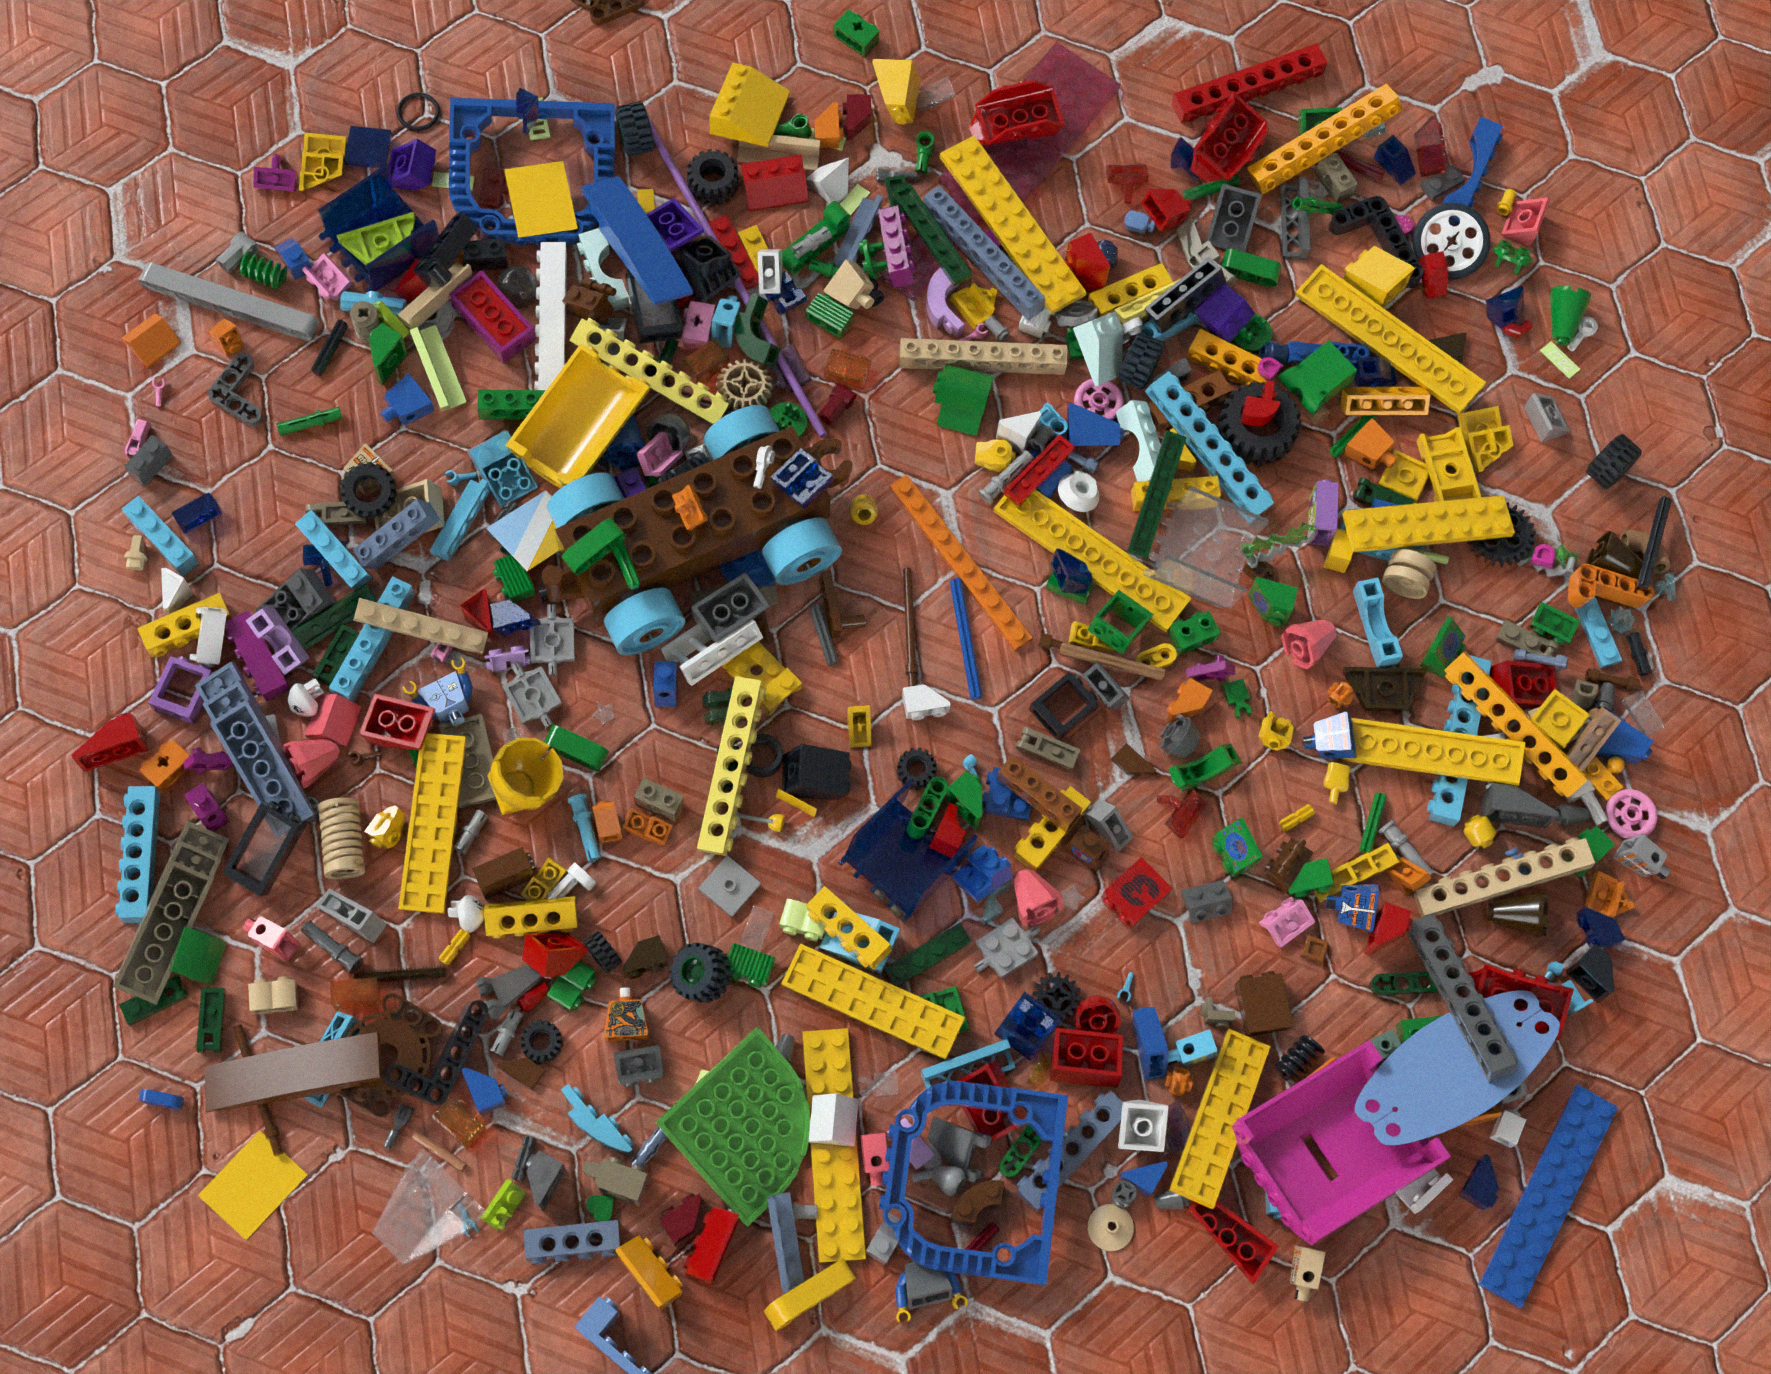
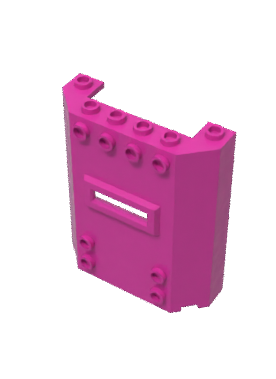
M1368 1040L1240 1117L1232 1125L1243 1163L1251 1168L1255 1174V1181L1260 1187L1263 1186L1268 1194L1269 1202L1272 1206L1277 1207L1281 1213L1283 1223L1310 1245L1319 1242L1440 1166L1451 1157L1438 1137L1430 1142L1425 1138L1401 1145L1382 1144L1375 1136V1128L1371 1123L1361 1120L1355 1113V1104L1359 1094L1377 1071V1065L1383 1060L1371 1040ZM1370 1099L1365 1103V1108L1367 1111L1375 1113L1380 1109V1104L1378 1101ZM1393 1107L1392 1110L1394 1112H1397L1398 1108ZM1390 1123L1386 1126V1133L1389 1136L1395 1137L1401 1132L1400 1127L1395 1123ZM1311 1135L1338 1175L1334 1180L1330 1181L1303 1141L1307 1136Z

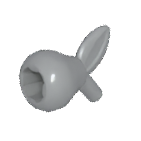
M927 1144L935 1156L923 1164L926 1170L912 1174L913 1182L916 1183L932 1178L944 1194L948 1196L959 1194L966 1183V1173L956 1166L941 1165L942 1158L939 1150L933 1144Z

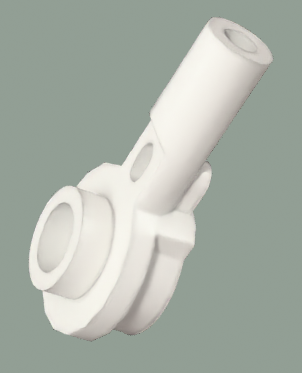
M1583 317L1576 332L1577 334L1567 348L1570 351H1575L1583 338L1595 334L1598 329L1597 322L1591 317Z
M761 446L758 450L756 460L757 474L753 485L755 488L762 489L766 468L774 461L775 452L772 451L771 446Z

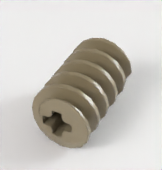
M361 301L352 306L350 316L358 339L364 343H369L371 331L381 323L375 306L369 302Z

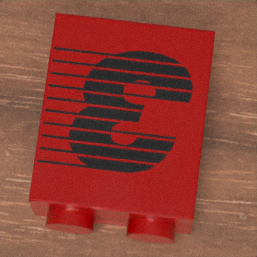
M1140 857L1103 892L1101 898L1106 908L1109 910L1113 909L1119 915L1118 919L1123 925L1133 929L1147 912L1161 899L1164 900L1170 894L1173 888Z

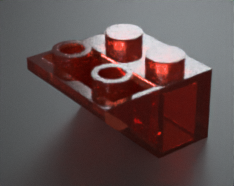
M1436 115L1431 116L1414 134L1421 177L1444 173V164L1448 163L1446 151L1442 152V150L1446 149L1445 139L1440 137V135H1443L1442 124L1437 123Z

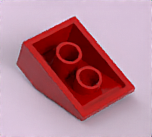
M1506 660L1490 667V677L1522 710L1541 707L1554 689L1558 691L1555 666ZM1502 704L1494 705V709L1505 710Z
M374 694L359 734L370 744L387 748L421 750L436 709Z
M123 713L107 722L72 754V759L85 772L147 752L149 749L140 723L132 713Z

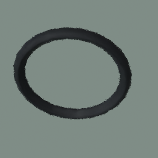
M426 93L409 94L399 102L397 107L398 120L404 127L411 130H424L435 124L440 114L437 101ZM413 97H425L434 104L435 116L426 125H409L401 116L403 104Z

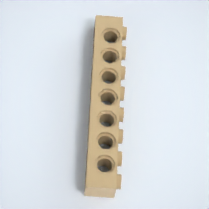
M901 338L899 368L944 370L945 364L970 371L1065 375L1067 345Z
M1578 837L1565 841V845L1557 846V844H1552L1545 847V851L1539 853L1533 850L1523 854L1522 858L1516 860L1515 857L1504 859L1500 865L1487 864L1482 866L1480 871L1472 872V870L1460 873V877L1451 879V876L1438 880V884L1431 886L1430 883H1425L1413 894L1420 916L1424 917L1432 913L1434 916L1592 868L1595 861L1586 838L1579 840ZM1568 853L1572 857V861H1564L1561 854ZM1540 860L1549 861L1551 868H1543L1540 865ZM1519 867H1527L1529 869L1530 874H1521L1519 872ZM1505 873L1508 876V881H1500L1497 874ZM1476 880H1485L1487 883V887H1478L1476 884ZM1455 886H1463L1466 894L1460 895L1456 893ZM1441 892L1445 896V900L1437 901L1433 894Z

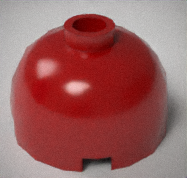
M1101 995L1090 996L1084 999L1076 1010L1077 1030L1116 1034V1031L1120 1028L1119 1009L1108 997Z

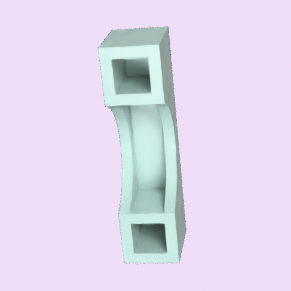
M599 228L579 234V243L576 244L579 254H584L586 260L583 263L586 272H591L592 278L590 279H594L600 284H610L611 287L617 290L615 296L609 295L607 298L614 311L630 307L629 296L623 280L611 278L600 269L603 260L610 255L609 244Z
M1131 400L1118 409L1116 415L1120 428H1123L1124 431H1132L1139 441V457L1133 467L1137 482L1150 481L1161 444L1147 402Z

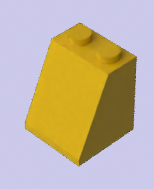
M873 59V66L884 102L893 121L901 125L914 123L921 79L913 61Z
M1373 246L1369 251L1367 249L1364 250L1358 257V261L1347 265L1344 269L1346 273L1343 280L1383 308L1405 289L1415 268Z

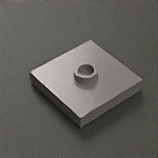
M727 855L698 887V890L733 918L761 886V883Z

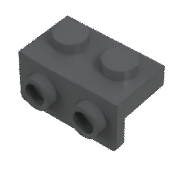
M1223 880L1181 890V897L1189 912L1191 924L1232 913V896Z
M659 1045L614 1052L618 1085L623 1084L625 1087L636 1085L639 1081L646 1080V1082L651 1083L659 1081L661 1077H664Z

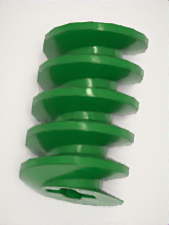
M245 252L240 264V273L243 277H249L250 280H256L261 284L264 283V285L271 286L276 290L284 284L287 277V266L281 270V263H276L274 266V261L270 259L266 264L265 257H261L259 260L258 254H254L251 258V252Z

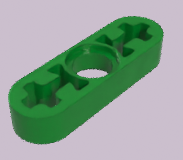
M1029 1125L1026 1126L999 1164V1171L1005 1178L1015 1177L1042 1142L1037 1134L1032 1141L1028 1139L1033 1132ZM1021 1142L1029 1145L1030 1151L1026 1155H1021L1017 1151V1145ZM1014 1156L1023 1160L1022 1163L1019 1160L1016 1161L1013 1166L1014 1172L1012 1170L1009 1172L1005 1171L1006 1166L1004 1163L1009 1164Z

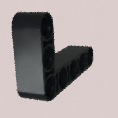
M1373 196L1338 209L1333 213L1329 223L1331 233L1342 235L1370 225L1385 252L1415 268L1412 273L1415 277H1410L1406 288L1412 289L1417 287L1424 272L1383 197Z
M476 1000L464 1006L430 1078L403 1065L392 1064L384 1067L382 1070L383 1082L428 1105L443 1104L447 1100L488 1015L486 1003ZM473 1005H477L480 1009L478 1017H474L471 1013ZM463 1026H467L470 1030L468 1038H464L461 1034ZM454 1046L460 1050V1055L457 1059H454L451 1055V1049ZM444 1067L450 1071V1076L447 1080L441 1077V1070ZM392 1068L399 1072V1077L396 1081L391 1080L389 1077V1072ZM413 1078L419 1082V1088L416 1091L410 1088V1081ZM434 1088L440 1093L437 1101L432 1100L430 1095Z

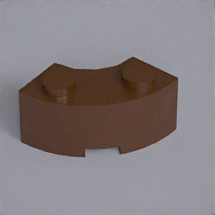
M985 1181L971 1187L958 1200L949 1222L973 1226L976 1217L981 1211L988 1208H999L1005 1181Z

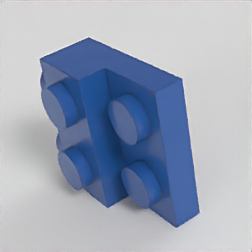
M994 767L992 772L988 771L986 784L990 786L989 792H984L982 805L986 806L984 813L1028 821L1031 805L996 779L1001 768Z
M982 845L968 855L966 858L969 864L952 875L954 882L976 902L981 901L1013 877L1009 869L1011 864L1005 856L999 858V854L993 846L988 848L985 845Z

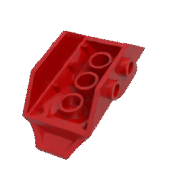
M1036 80L1021 81L1018 84L1003 85L994 89L975 104V115L968 124L971 137L975 136L981 145L987 146L1010 140L1017 141L1023 137L1028 139L1046 137L1057 134L1062 128L1066 127L1054 87Z
M1234 91L1228 100L1217 108L1216 112L1218 114L1216 117H1212L1206 124L1207 130L1193 148L1194 155L1190 169L1205 184L1217 180L1229 181L1246 162L1249 163L1255 157V150L1260 148L1266 141L1264 137L1269 131V123Z
M1485 964L1482 969L1468 973L1474 980L1475 990L1483 998L1510 991H1531L1539 1000L1541 1010L1551 1013L1560 1022L1559 1032L1555 1039L1560 1041L1574 991L1573 988L1551 983L1549 978L1541 975H1536L1533 978L1526 976L1527 972L1519 969H1513V972ZM1516 999L1513 1005L1516 1010L1525 1011L1528 1008L1526 1000ZM1539 1021L1535 1024V1030L1539 1034H1546L1549 1031V1025L1546 1022ZM1521 1022L1516 1023L1518 1027H1522Z

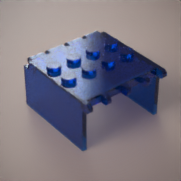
M387 164L318 209L324 231L318 237L322 241L329 238L334 243L329 250L333 254L340 251L346 259L342 262V266L347 268L352 265L358 274L354 277V280L357 283L363 279L370 287L365 290V293L368 291L376 292L407 271L415 259L420 260L439 236L434 219L424 225L416 216L411 235L366 265L339 243L337 238L339 234L413 212L394 190Z
M909 780L854 834L845 855L838 862L841 866L847 862L856 870L853 877L858 879L862 875L874 885L870 890L873 894L879 890L890 899L887 904L889 908L896 904L905 912L902 919L905 921L958 869L978 838L974 834L950 858L929 848L936 833L927 834L931 830L930 827L924 837L920 839L909 836L907 826L913 813L903 803L913 784L912 780ZM914 823L917 827H922L921 824Z

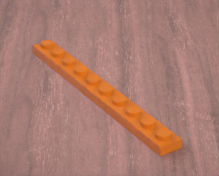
M905 475L891 484L889 489L954 574L961 578L964 587L1014 652L1032 640L1030 633L909 476Z

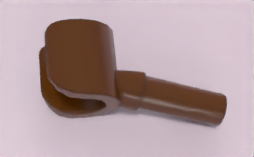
M378 750L360 754L357 751H351L348 756L350 758L358 756L356 761L350 762L357 767L362 765L364 760L381 756V752Z

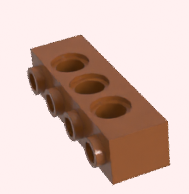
M1220 370L1182 387L1192 395L1193 402L1198 408L1203 409L1205 413L1213 406L1224 405L1226 399L1232 393L1231 387ZM1172 393L1168 394L1170 399L1176 400ZM1203 393H1209L1211 397H1207ZM1154 402L1148 403L1156 432L1170 430L1172 425ZM1181 409V413L1184 416H1189L1186 410Z
M1011 755L998 771L997 780L1066 833L1080 817L1083 808L1015 756Z

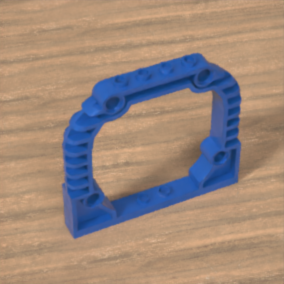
M450 98L449 196L456 213L464 212L477 226V230L480 231V237L483 240L505 238V243H515L517 245L536 244L541 246V242H566V246L576 245V243H579V234L594 230L599 225V222L590 211L589 203L582 212L574 211L578 229H575L578 231L576 233H571L567 230L518 238L515 219H505L497 210L481 209L472 197L470 190L471 152H475L480 148V133L492 124V116L517 117L519 119L538 118L541 120L548 118L573 119V126L584 136V151L588 155L593 156L594 182L613 178L615 103ZM467 137H474L475 139H473V140H468V139H466V138H467ZM591 141H597L598 143H597V144H592V143H590V142H591ZM487 227H493V228H495V229L489 231V230H486L485 228H487Z
M947 1081L929 1087L913 1101L909 1109L900 1111L895 1118L894 1124L889 1126L888 1138H892L891 1148L887 1147L885 1162H889L888 1171L883 1172L882 1185L886 1186L885 1195H880L879 1209H883V1221L888 1227L893 1228L895 1237L902 1250L916 1263L933 1270L1046 1285L1068 1095L962 1081ZM945 1106H963L1004 1112L1008 1114L1010 1122L1014 1125L1023 1126L1028 1124L1037 1133L1041 1141L1051 1142L1048 1170L1044 1169L1042 1183L1046 1184L1045 1193H1041L1040 1207H1043L1040 1235H1030L1024 1242L1015 1247L1008 1243H1000L992 1249V1252H981L945 1247L928 1242L913 1229L914 1212L911 1204L904 1199L912 1140L917 1138L924 1130L928 1113ZM1017 1107H1021L1026 1111L1025 1119L1020 1120L1016 1118L1014 1111ZM904 1115H908L913 1119V1125L909 1128L901 1125L900 1119ZM896 1209L900 1212L901 1219L899 1222L894 1223L889 1220L888 1213L890 1210ZM1001 1248L1007 1249L1010 1257L1006 1262L998 1259L997 1253Z

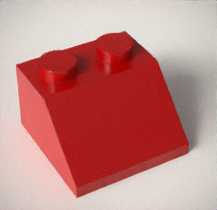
M1385 902L1376 912L1374 930L1370 932L1364 954L1371 955L1395 943L1401 936L1404 937L1406 931L1409 932L1413 919L1410 918L1411 910Z
M567 932L526 934L522 960L530 965L532 969L539 972L542 977L552 979L555 976L565 975L587 953L588 948Z

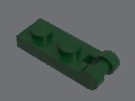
M1367 478L1359 479L1357 483L1358 489L1354 491L1352 496L1354 500L1370 507L1374 498L1398 505L1413 504L1415 501L1412 498L1371 483ZM1365 492H1371V495L1368 496Z
M342 624L314 670L312 678L318 681L323 680L326 682V685L330 686L360 632ZM327 667L332 668L330 674L325 672Z
M173 976L167 980L157 1005L136 996L119 1004L127 1024L132 1026L185 1000L188 994L180 985L182 983L180 977ZM172 989L174 994L168 997L166 991Z
M201 988L196 1043L197 1053H205L206 1050H213V1053L222 1052L225 988ZM206 1035H213V1041H206Z

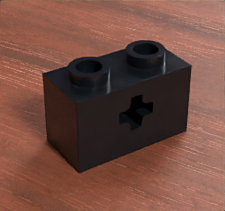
M505 238L469 241L463 248L465 266L469 264L472 271L508 269Z

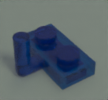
M340 541L348 550L347 541ZM313 544L303 545L302 559L304 566L320 564L324 585L331 586L333 581L329 562Z

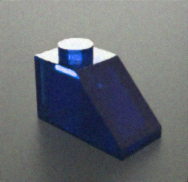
M1056 548L1050 565L1062 593H1086L1089 585L1092 583V573L1089 571L1086 563L1064 550Z
M1484 1154L1479 1157L1458 1195L1482 1211L1488 1207L1492 1208L1498 1199L1496 1193L1499 1186L1489 1155Z

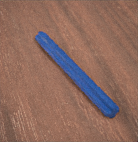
M954 578L950 580V587L971 700H978L982 697L963 585L961 578Z

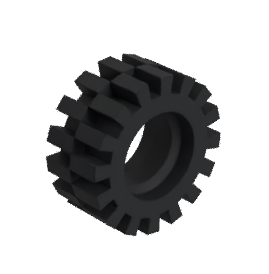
M919 747L918 750H914V748H910L909 752L906 750L903 756H900L897 765L899 781H902L903 786L908 785V789L911 790L912 787L916 788V790H920V787L925 789L930 780L936 776L937 763L934 760V756L932 754L929 755V751L926 749L921 751L922 748ZM912 762H921L925 766L924 774L921 776L910 774L908 767Z
M596 931L583 941V944L588 948V952L605 973L609 974L622 964L614 948L611 947V944L599 931Z
M537 1020L536 1023L531 1022L529 1027L526 1026L524 1028V1033H521L520 1045L525 1056L538 1064H542V1062L549 1063L551 1059L555 1060L557 1058L556 1055L560 1054L561 1047H563L559 1029H557L555 1024H551L547 1020L545 1022ZM542 1033L550 1037L548 1048L545 1050L534 1048L533 1039L536 1035Z

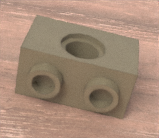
M1336 152L1319 161L1315 174L1333 201L1339 203L1352 197L1358 183Z
M645 778L642 779L634 796L635 805L674 822L685 803L684 795Z

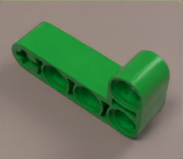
M832 201L824 209L823 219L782 251V266L791 275L798 273L811 262L812 257H818L846 234L850 227V214L837 201ZM824 226L828 228L826 233L830 231L832 238L818 245L816 250H810L800 258L795 257L797 252L792 253V246L803 241L808 234L812 235Z

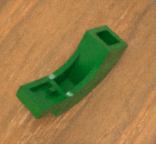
M1223 744L1193 762L1174 765L1168 770L1171 774L1172 782L1178 788H1181L1183 792L1216 779L1242 763L1232 744Z

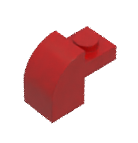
M1266 380L1261 398L1246 397L1243 404L1241 424L1263 426L1273 420L1280 405L1279 401H1275L1277 390L1274 389L1275 381Z

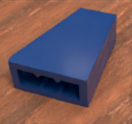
M1067 403V441L1072 445H1120V441H1123L1124 431L1123 428H1120L1119 423L1074 403Z
M1621 719L1622 721L1596 754L1607 758L1618 756L1624 762L1637 764L1641 759L1646 760L1651 754L1652 749L1650 746L1654 741Z
M1143 1007L1133 1010L1132 1026L1144 1081L1166 1077L1168 1047L1155 1007Z

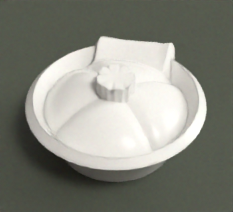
M1076 470L1074 473L1062 477L1059 481V496L1069 508L1079 512H1087L1094 509L1099 502L1097 482L1087 473Z

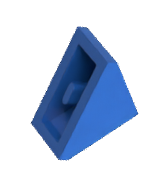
M1167 1161L1124 1171L1119 1175L1120 1180L1131 1182L1136 1190L1149 1197L1167 1168Z

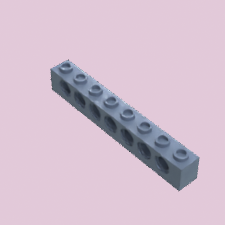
M940 185L924 196V204L938 225L1028 321L1044 310L1045 296Z

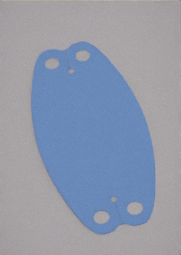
M1510 991L1484 998L1485 1007L1488 1013L1491 1012L1493 1014L1498 1031L1503 1032L1507 1041V1047L1517 1057L1514 1074L1489 1083L1449 1012L1412 1035L1381 1064L1359 1094L1355 1104V1113L1361 1120L1371 1123L1375 1128V1136L1385 1145L1407 1144L1453 1129L1489 1110L1516 1089L1536 1068L1552 1046L1558 1035L1560 1022L1551 1013L1541 1010L1539 1000L1531 991ZM1516 999H1524L1528 1003V1008L1525 1011H1518L1514 1008V1001ZM1468 1013L1470 1016H1477L1475 1013ZM1521 1022L1522 1027H1518L1516 1023ZM1537 1022H1546L1549 1025V1031L1546 1034L1536 1032L1535 1024ZM1479 1032L1481 1035H1488L1485 1032ZM1489 1051L1493 1055L1499 1054L1496 1051ZM1370 1099H1374L1380 1104V1109L1375 1113H1371L1365 1108V1103ZM1397 1107L1398 1111L1394 1112L1392 1108ZM1390 1123H1395L1400 1127L1401 1132L1398 1136H1389L1386 1133V1126Z

